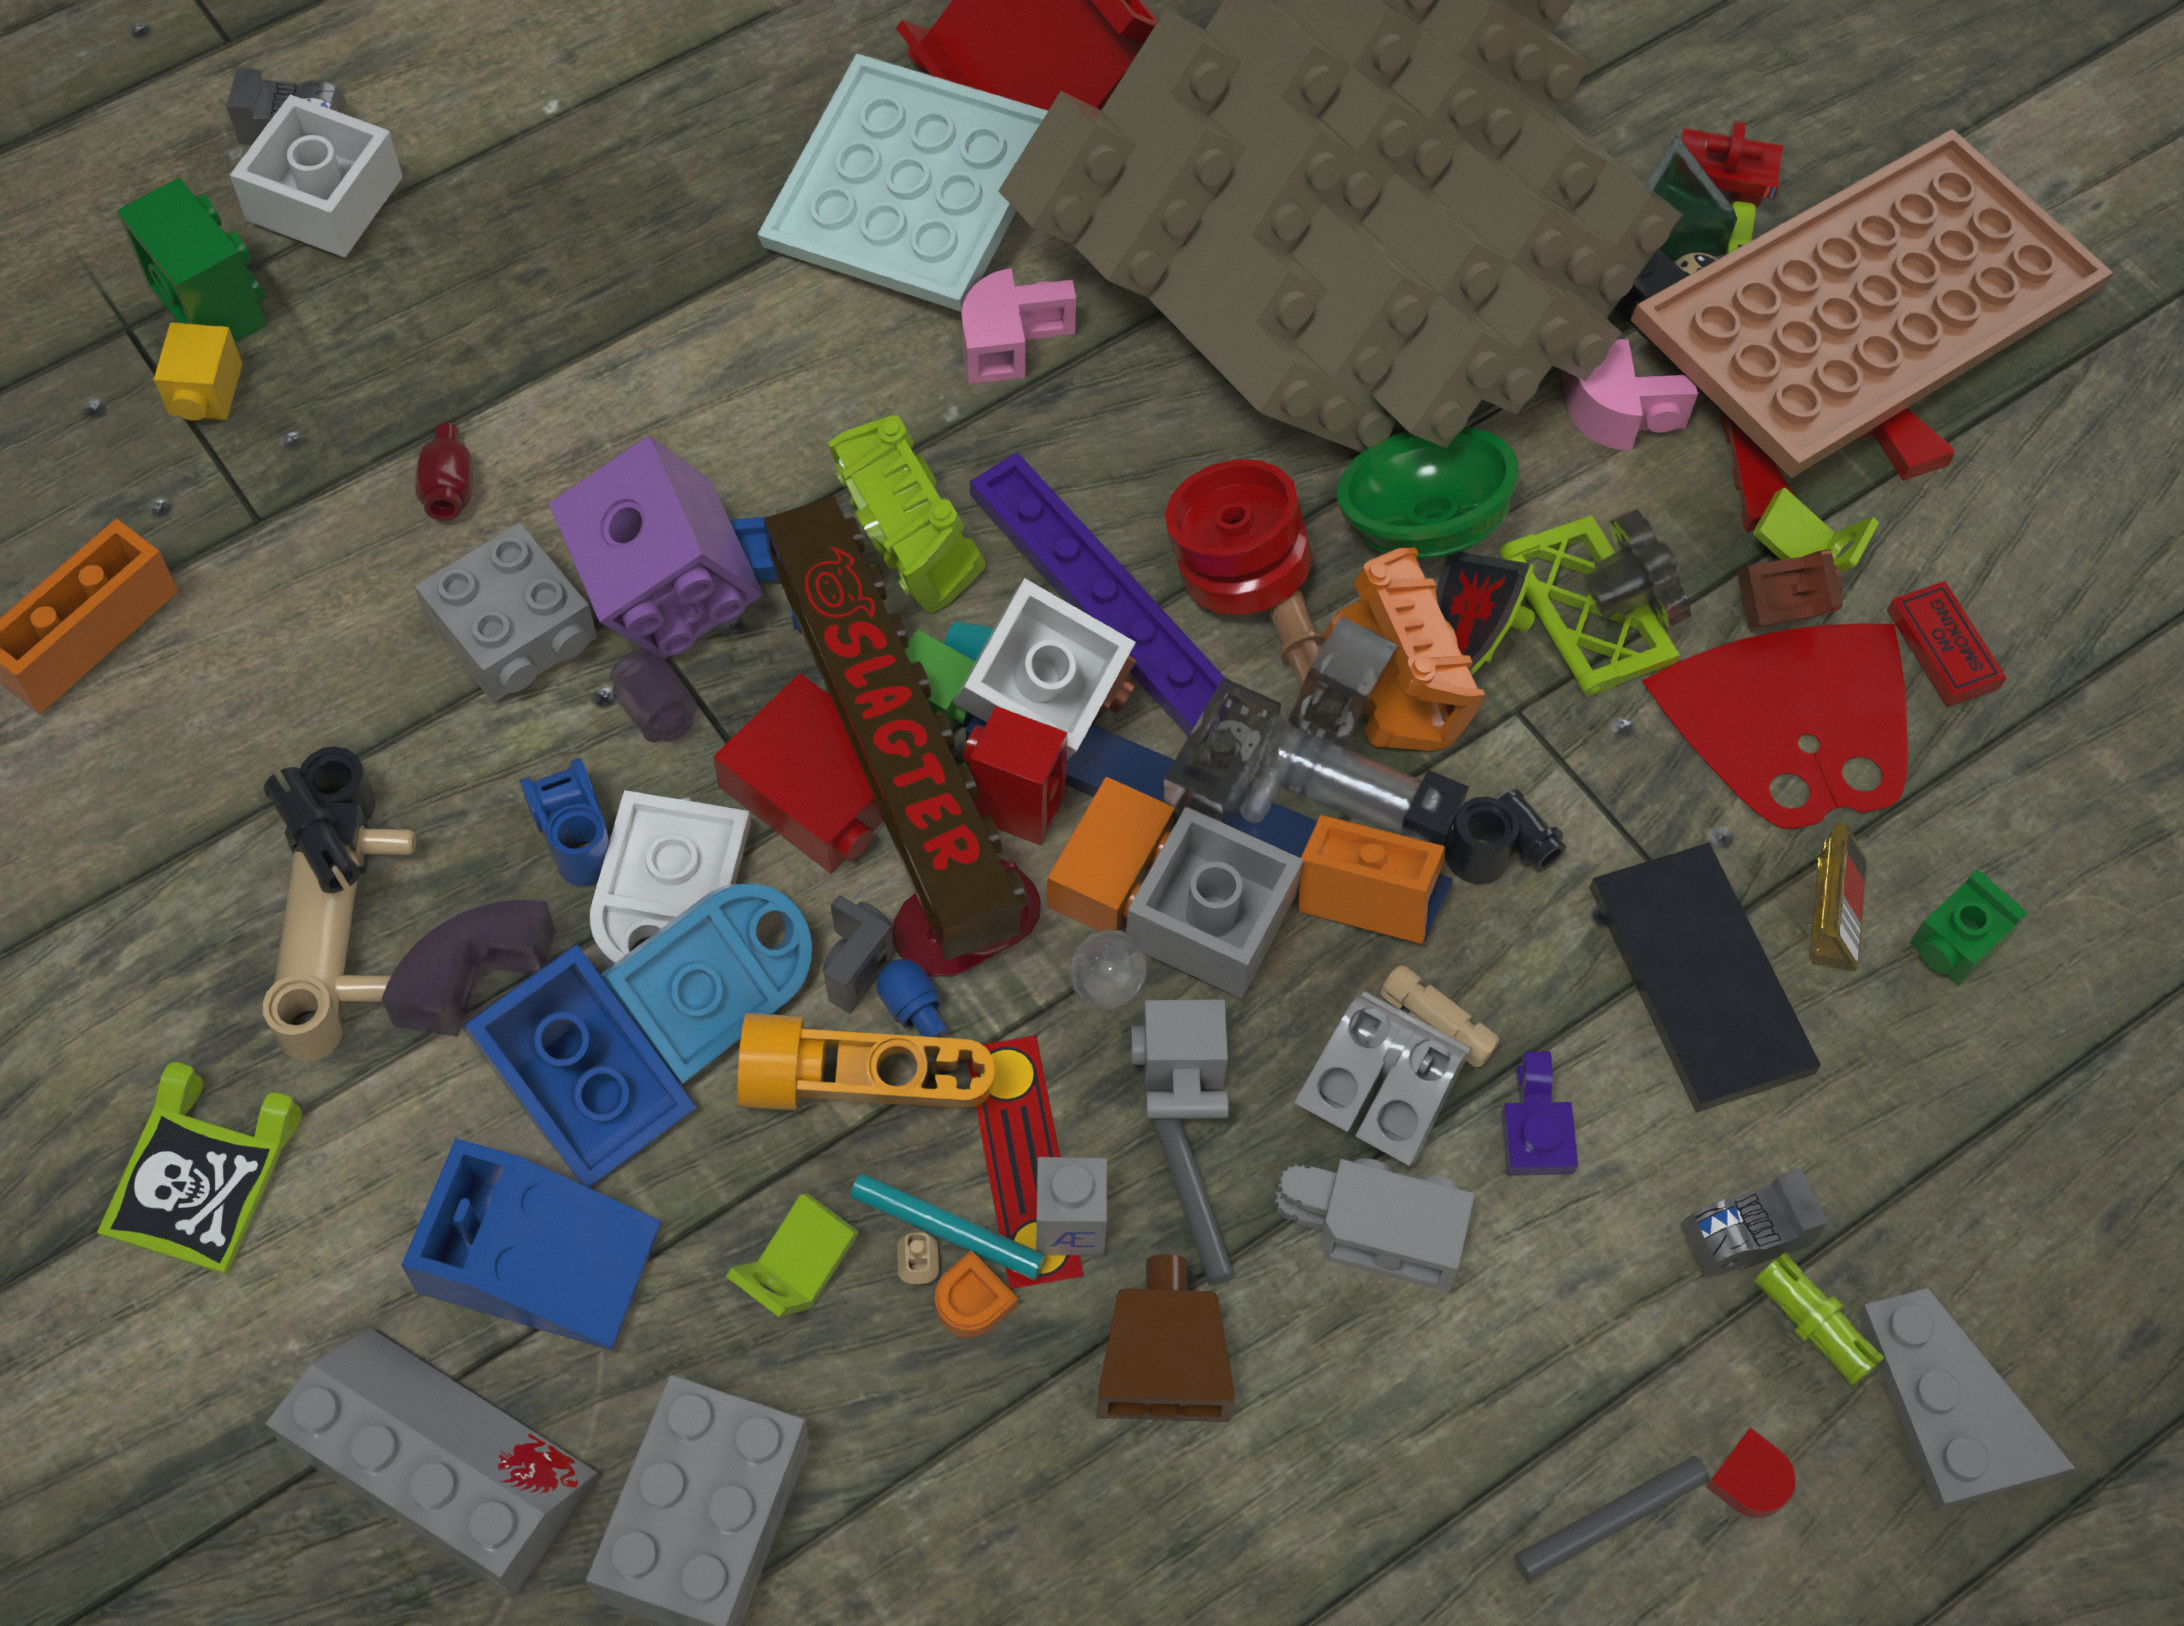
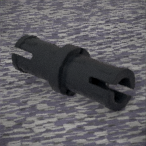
M297 767L280 770L291 788V793L289 794L281 786L275 774L270 776L264 784V792L271 799L287 826L284 834L293 850L303 853L318 880L321 890L330 894L344 890L332 870L334 866H337L349 886L353 885L360 877V867L354 862L337 835L339 829L338 821L331 810L321 808L306 781L303 771Z

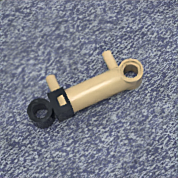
M326 747L310 754L302 763L300 769L305 774L307 783L316 796L321 808H328L339 823L337 835L354 862L360 867L361 873H366L369 854L411 855L415 851L416 835L411 829L369 828L367 821L371 818L376 806L375 795L364 767L356 754L346 748ZM338 786H347L344 790L340 791L339 793L327 794L330 790ZM288 843L294 857L274 984L266 992L262 1007L263 1016L283 1052L294 1060L309 1062L320 1060L331 1054L340 1044L344 1033L343 1020L339 1014L340 1001L392 1002L396 997L397 983L392 976L344 975L357 881L349 886L343 874L340 873L337 866H334L332 870L344 890L332 894L323 892L303 853L296 852ZM307 1011L316 1012L310 1021L301 1025H291V1022L299 1014Z

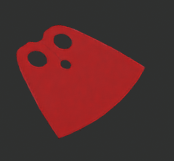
M1834 624L1761 634L1701 652L1642 680L1664 713L1705 762L1743 802L1758 815L1777 827L1796 829L1818 824L1830 810L1842 807L1852 808L1857 812L1863 813L1887 808L1894 805L1902 795L1908 768L1907 707L1902 661L1895 624ZM1803 735L1816 737L1820 742L1819 750L1815 753L1802 751L1798 744L1799 738ZM1854 757H1864L1872 760L1881 770V783L1871 791H1859L1852 788L1843 778L1842 770L1844 764ZM1781 774L1799 776L1809 787L1810 795L1808 801L1798 808L1781 806L1771 796L1770 785L1772 780Z

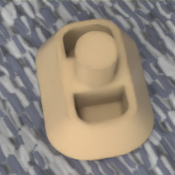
M911 1232L903 1235L898 1240V1275L902 1281L908 1284H926L938 1276V1241L935 1236L927 1232Z

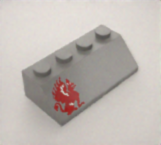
M368 1328L311 1363L265 1423L286 1450L512 1598H515L600 1477L598 1472L372 1328Z

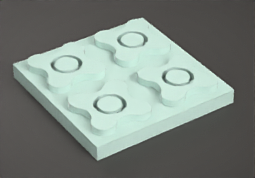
M856 54L757 236L763 248L962 312L965 297L970 289L982 279L1016 213V210L998 190L1048 111Z

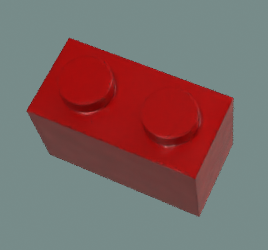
M995 706L985 728L976 725L971 732L963 757L965 762L970 763V771L977 787L978 800L973 802L980 817L990 815L998 830L1042 846L1066 795L1068 732Z

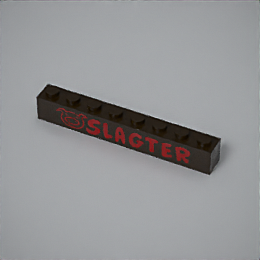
M835 496L764 518L770 560L944 960L946 961L1019 935V908L1027 906L1023 885L1015 869L1005 871L997 854L1002 852V844L996 825L990 815L980 817L973 801L978 800V792L973 775L966 763L956 765L950 749L955 747L948 720L942 711L933 714L927 701L928 698H931L928 677L920 661L910 663L904 649L909 648V642L904 624L898 612L887 613L882 602L887 599L885 585L877 565L871 564L866 566L861 553L865 552V545L855 517L852 516L845 519Z

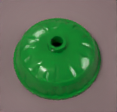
M1464 426L1447 448L1406 431L1389 437L1383 442L1366 449L1347 466L1341 475L1337 487L1339 507L1344 518L1357 529L1360 537L1368 545L1381 553L1386 554L1398 548L1415 547L1419 553L1417 560L1436 559L1454 555L1484 541L1505 519L1510 509L1511 497L1516 490L1519 480L1518 461L1514 451L1504 440L1484 430Z

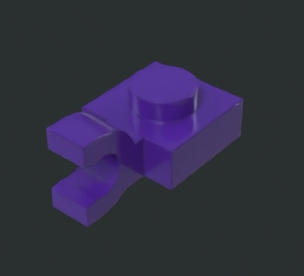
M1551 1051L1524 1052L1522 1055L1523 1065H1518L1516 1068L1520 1103H1505L1501 1111L1507 1176L1574 1174L1578 1167L1572 1102H1552L1551 1100L1553 1080Z

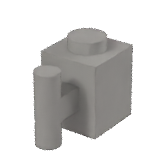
M1145 1000L1143 1025H1131V1065H1143L1144 1090H1172V1092H1146V1119L1228 1118L1227 1091H1201V1089H1224L1228 1062L1225 1000Z

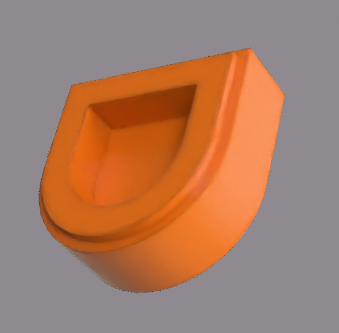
M972 1250L941 1277L935 1290V1310L940 1323L950 1333L959 1337L974 1338L990 1332L1018 1307V1297Z

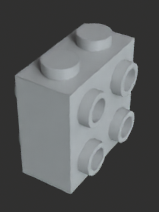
M520 522L414 586L426 621L493 703L508 693H515L525 689L534 681L537 675L561 660L576 657L591 641L597 638L589 604Z

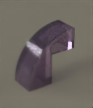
M508 900L478 906L444 921L427 933L409 950L398 964L382 996L383 1004L394 1027L458 1037L479 966L530 975L545 966L556 931L547 901Z

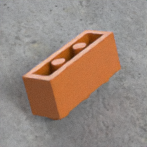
M117 518L113 520L0 618V684L40 715L179 592L161 552Z

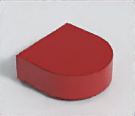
M1750 1427L1707 1484L1706 1488L1737 1512L1752 1518H1765L1777 1513L1790 1500L1795 1489L1796 1477L1788 1457Z

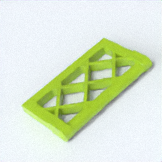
M1592 515L1535 535L1530 534L1510 541L1499 549L1498 553L1502 559L1527 563L1526 561L1539 558L1554 563L1547 583L1538 581L1532 572L1525 596L1586 697L1594 696L1612 689L1616 685L1677 663L1680 657L1679 652ZM1583 541L1596 563L1564 553L1565 548ZM1559 565L1594 577L1587 597L1552 585ZM1600 580L1609 582L1625 610L1593 599ZM1550 599L1583 610L1576 630L1566 627ZM1588 612L1623 624L1617 644L1581 633ZM1629 626L1638 629L1650 648L1649 650L1639 653L1622 647ZM1578 646L1612 657L1610 664L1592 670Z

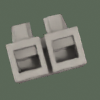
M1364 991L1362 995H1358L1347 1009L1294 1103L1346 1132L1357 1129L1381 1078L1384 1077L1385 1081L1362 1122L1356 1137L1411 1166L1418 1161L1428 1140L1427 1137L1472 1047Z

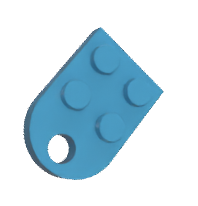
M760 884L726 885L702 897L605 970L600 976L678 1083L683 1084L741 1039L746 1013L773 1014L798 992L807 977L811 964V934L799 908L783 893ZM769 911L777 913L785 924L783 940L772 949L765 948L759 942L756 935V926L759 919Z

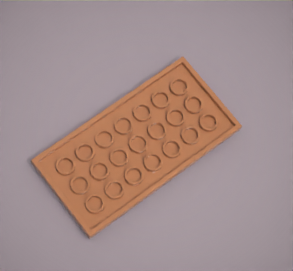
M1951 129L1637 304L1631 321L1785 473L1793 478L2097 293L2106 286L2114 272L1954 129Z

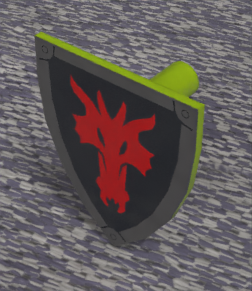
M1463 552L1446 557L1436 590L1437 602L1445 620L1454 629L1461 654L1465 656L1470 655L1473 663L1471 668H1468L1471 675L1484 662H1491L1495 649L1510 627L1525 632L1533 625L1535 619L1533 610L1521 605L1535 565Z

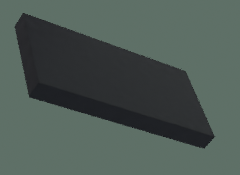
M1710 842L1593 878L1590 885L1591 893L1695 1112L1816 1074L1821 1064Z

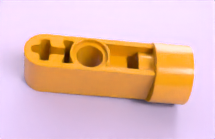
M746 1013L744 1016L738 1062L737 1098L739 1107L797 1111L799 1099L806 1098L968 1109L983 1103L989 1097L994 1087L995 1063L993 1057L986 1047L973 1040L805 1029L803 1016ZM826 1049L838 1050L835 1083L824 1082ZM903 1054L915 1062L917 1071L909 1083L902 1086H891L881 1080L878 1070L883 1060L888 1056ZM926 1056H937V1071H956L959 1067V1060H971L973 1071L983 1073L984 1076L983 1078H973L970 1083V1089L962 1090L957 1088L955 1077L935 1074L936 1089H925L928 1081Z

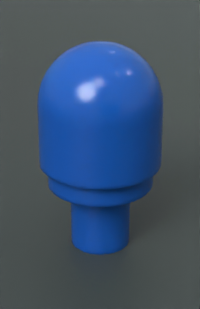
M897 959L885 965L877 978V992L894 1020L900 1022L904 1028L915 1026L923 1037L944 1038L947 1036L950 1030L936 1011L942 1004L938 996L939 991L925 970L918 963L909 959Z

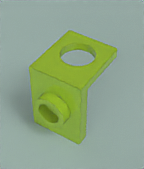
M1783 488L1775 492L1753 531V535L1781 560L1802 557L1816 551L1830 549L1834 565L1842 572L1857 565L1879 521L1871 516L1834 532L1790 491ZM1854 540L1849 549L1840 557L1836 558L1839 552L1850 541Z
M801 1194L759 1260L731 1267L726 1277L778 1317L811 1309L856 1239L858 1230L811 1195ZM759 1283H761V1284L765 1285L766 1287L770 1288V1289H771L772 1291H774L776 1294L770 1292L769 1290H767L766 1288H764V1287H763L762 1285H760Z

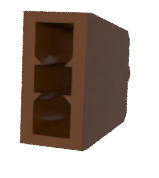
M1171 1254L1151 1256L1146 1259L1145 1289L1125 1288L1118 1290L1098 1389L1097 1418L1230 1422L1234 1406V1386L1218 1296L1211 1291L1187 1290V1260L1184 1257Z

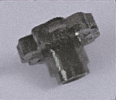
M1635 509L1609 521L1611 535L1619 551L1594 564L1595 570L1584 575L1587 589L1603 617L1608 619L1617 613L1621 617H1625L1646 605L1650 606L1663 628L1667 626L1671 628L1692 617L1690 602L1680 585L1681 579L1679 574H1681L1679 563L1669 545L1665 541L1660 542L1657 540L1646 518Z

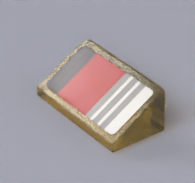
M1837 823L1835 827L1833 826L1819 852L1809 959H1811V964L1852 972L1856 971L1859 967L1867 859L1847 824Z

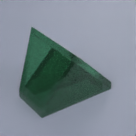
M1676 134L1646 184L1683 214L1670 231L1666 242L1659 249L1672 261H1677L1680 257L1690 253H1704L1713 257L1723 256L1726 254L1737 221L1735 210Z

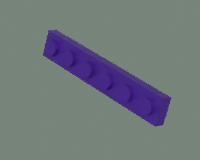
M1018 452L969 481L970 496L1067 603L1136 642L1129 654L1137 659L1130 673L1193 743L1209 734L1211 729L1221 721L1229 720L1241 712L1244 697ZM1226 697L1233 700L1231 707L1224 705Z

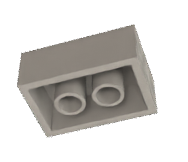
M670 1375L586 1579L596 1601L667 1626H741L810 1446L805 1419Z

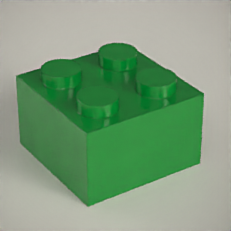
M178 177L116 210L148 287L177 323L229 327L235 343L267 326L259 302L265 299V294L255 276L245 267V265L252 262L250 253L234 230L225 234L221 229V219L215 207L204 193L195 197L182 179Z

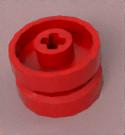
M1233 459L1209 465L1189 476L1171 494L1164 513L1167 532L1173 552L1177 556L1185 591L1197 605L1217 614L1246 615L1270 609L1288 599L1307 580L1313 562L1310 543L1294 481L1280 467L1262 460Z

